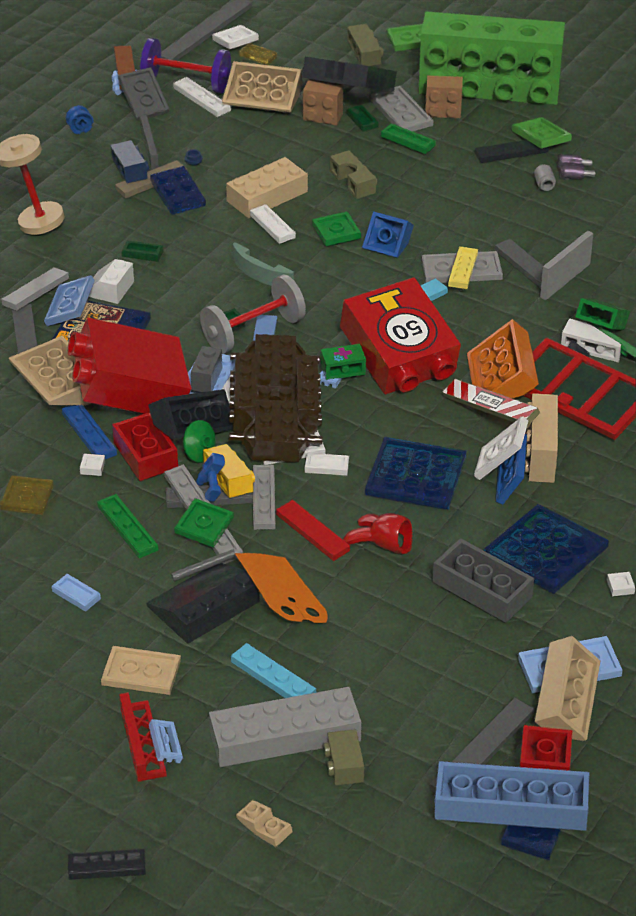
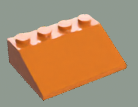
M513 319L467 352L472 385L509 398H516L533 390L539 384L529 334Z

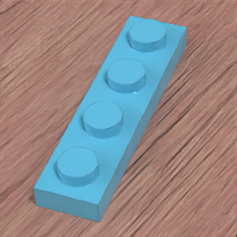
M247 643L231 655V662L284 698L316 693L315 687Z

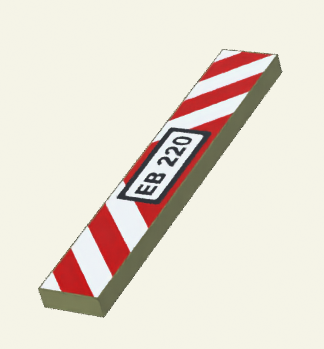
M454 379L442 391L445 398L511 422L524 417L528 420L527 426L540 414L538 407L458 379Z

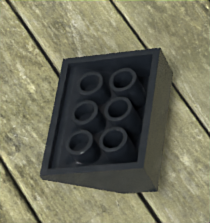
M220 563L197 573L148 601L146 606L189 644L260 602V593L245 570Z

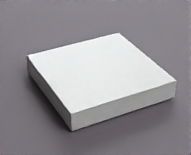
M242 25L212 35L213 41L228 49L259 40L257 33Z

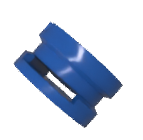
M74 106L66 114V122L72 132L81 134L82 132H88L92 128L91 125L94 123L93 117L84 106Z

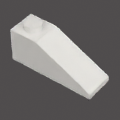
M569 318L562 332V345L568 347L571 340L586 349L591 356L619 362L620 343L589 323Z

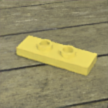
M459 247L448 281L449 287L468 289L478 256V249Z

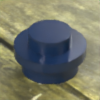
M191 149L186 152V163L198 165L202 162L203 156L199 150Z

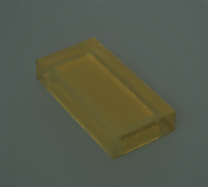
M248 43L239 50V56L269 65L277 58V52Z

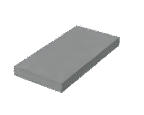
M401 86L395 87L394 92L382 90L369 94V100L392 124L410 131L433 126L432 118Z
M586 231L543 266L540 298L547 300L590 265L593 242L592 232Z
M478 252L470 281L502 280L503 273L498 252ZM457 253L422 255L421 261L426 283L435 278L441 283H448Z

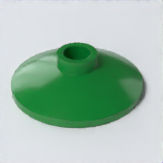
M196 420L187 427L184 433L183 445L187 456L192 461L204 462L203 450L215 447V433L209 423L203 420Z

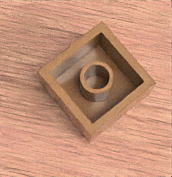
M427 75L426 113L430 117L461 118L463 77Z
M309 79L303 89V120L338 125L343 115V84Z

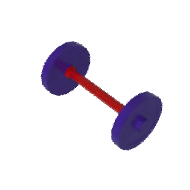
M149 38L142 51L140 70L151 67L155 77L158 74L160 65L211 73L213 92L222 94L226 89L231 72V55L228 50H219L215 56L213 67L161 58L160 41Z

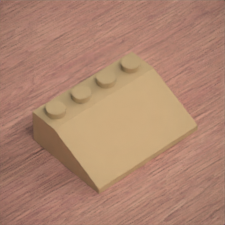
M233 61L222 104L291 112L299 98L303 84L301 69Z
M63 336L9 358L12 365L49 405L91 404L83 401L80 383H75L72 380V372L76 360L75 357L68 355V341Z

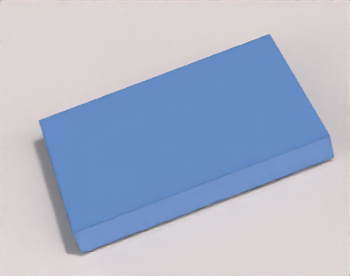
M92 275L58 286L44 319L47 326L81 316L95 281Z

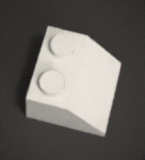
M114 259L101 268L93 277L95 281L88 297L118 304L134 283L133 263Z

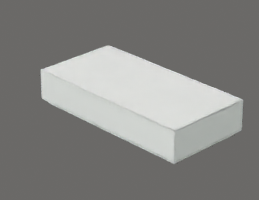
M307 453L305 473L347 476L349 456Z

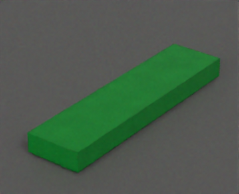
M117 494L97 501L100 511L139 559L158 551V544Z

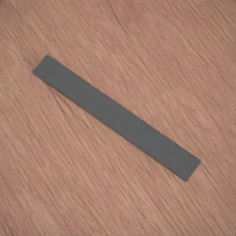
M234 0L163 50L161 58L179 60L252 8V2L248 0Z

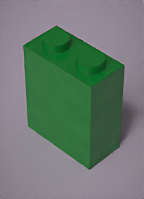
M581 298L575 317L610 329L625 330L630 310L596 299Z

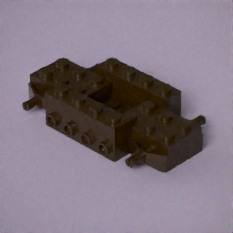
M256 334L255 341L253 340L243 353L231 352L230 361L235 360L234 370H230V396L234 397H230V409L233 410H230L229 423H233V432H229V441H242L251 460L299 462L310 444L322 445L323 436H312L314 432H317V427L322 425V414H319L321 413L322 405L321 400H319L321 399V387H318L321 382V374H318L320 356L306 354L303 348L296 342V336Z

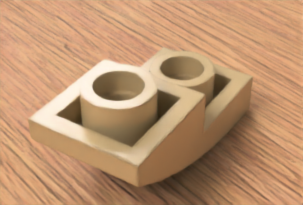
M254 800L236 814L237 819L249 830L275 847L293 832L291 824L274 817L271 808Z

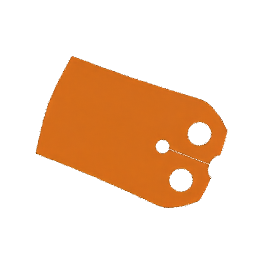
M235 553L273 611L290 621L302 622V620H310L314 623H326L328 619L326 609L302 581L286 558L258 553ZM288 597L295 599L296 602H291ZM287 606L294 611V615L284 613L281 607ZM306 608L316 610L319 616L314 617L308 614Z

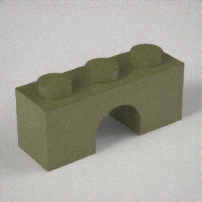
M349 150L330 156V172L338 180L348 178V191L356 199L376 193V176Z

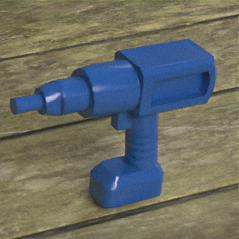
M212 453L202 465L203 469L199 472L196 479L198 486L209 482L210 487L205 492V500L215 501L221 494L217 474L225 466L224 456Z

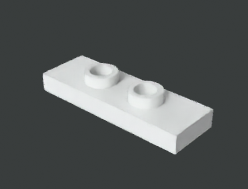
M266 204L250 210V216L279 244L295 238V232Z

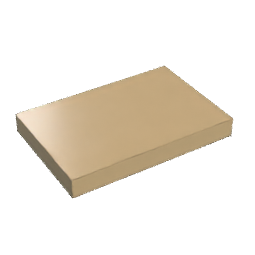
M113 646L101 678V685L170 695L181 662V655Z

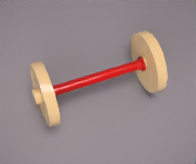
M21 134L10 137L0 143V166L20 167L33 204L19 215L18 223L20 229L26 234H43L57 228L63 222L65 215L59 203L39 201L27 163L40 155L42 151L41 143L35 135Z

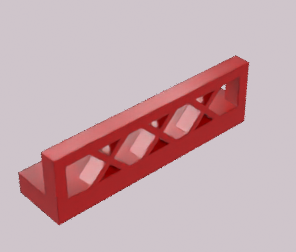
M129 692L119 694L120 710L137 781L167 776L164 761H158L155 757V748L150 754L142 749L145 744L154 747L153 741L150 739V731L145 736L138 733V729L141 726L149 729V723L153 719L149 701L131 703ZM145 709L146 713L141 718L134 716L133 711ZM152 762L158 765L160 769L147 771L146 766Z

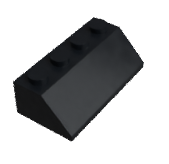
M225 389L166 397L148 405L154 426L173 440L184 438L187 427L196 420H203L209 423L214 433L233 430V423H229L231 409Z

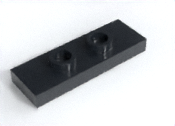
M145 849L68 854L69 880L146 875Z

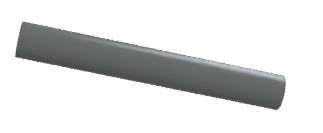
M234 549L175 571L171 575L173 580L177 581L237 556Z

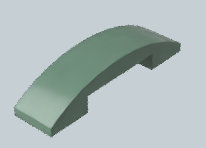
M236 242L233 243V260L237 267L249 277L270 286L274 278L283 274L290 276L294 280V271L280 264L273 268L251 257L250 249Z

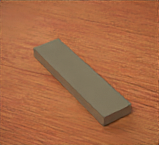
M176 160L148 171V179L131 183L123 181L115 184V189L124 198H128L186 175L187 168Z

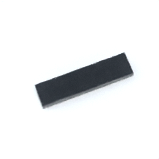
M528 140L475 148V154L480 163L549 152V147L540 148Z

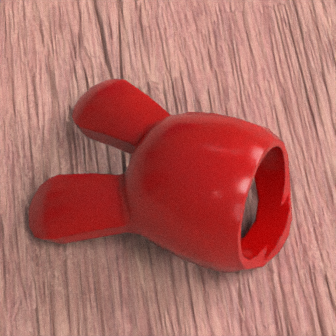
M385 513L380 516L366 514L361 516L357 522L359 526L369 527L353 529L343 538L349 545L362 541H371L382 549L397 554H406L412 548V523L406 516ZM399 533L402 534L404 538V542L401 547L398 543Z

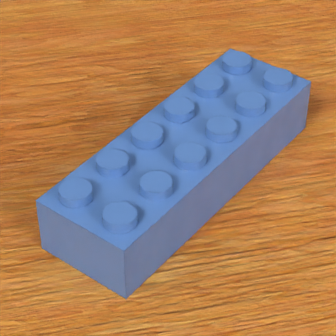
M439 762L435 796V819L586 830L589 772Z

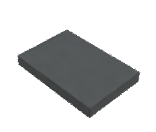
M151 67L118 75V80L136 121L140 120V116L143 115L150 118L169 113L170 109Z

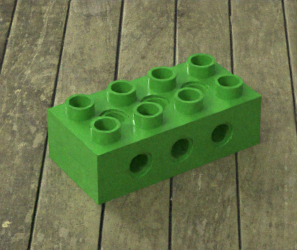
M425 12L420 44L419 94H426L427 75L463 77L462 97L557 105L565 22Z

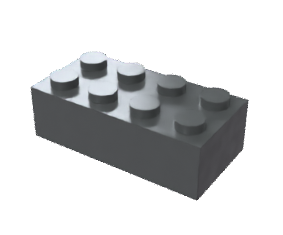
M461 538L434 562L433 567L434 583L506 623L533 596V577Z

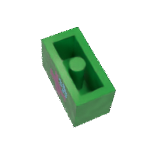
M360 344L326 348L320 351V366L326 380L365 375L366 357Z

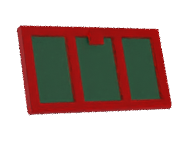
M545 338L532 352L539 384L523 396L532 400V394L558 395V413L614 440L636 418L635 378L549 338Z

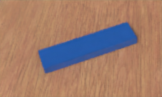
M82 404L62 408L63 416L92 454L105 455V459L117 455V449Z

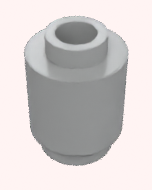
M548 165L538 166L534 171L538 187L544 191L553 189L556 180L551 167Z

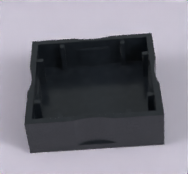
M306 56L302 72V78L394 92L397 71Z

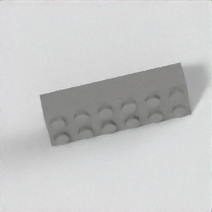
M350 687L209 712L210 734L219 767L324 748V743L328 742V732L357 729L358 739L361 741V719Z

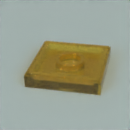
M11 475L0 503V509L43 515L54 486L53 480Z

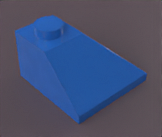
M373 212L362 248L398 258L409 243L414 225L407 220Z

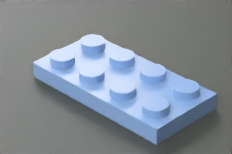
M607 636L579 641L600 660L597 681L622 676L623 670ZM549 647L518 653L519 663L532 693L541 692Z

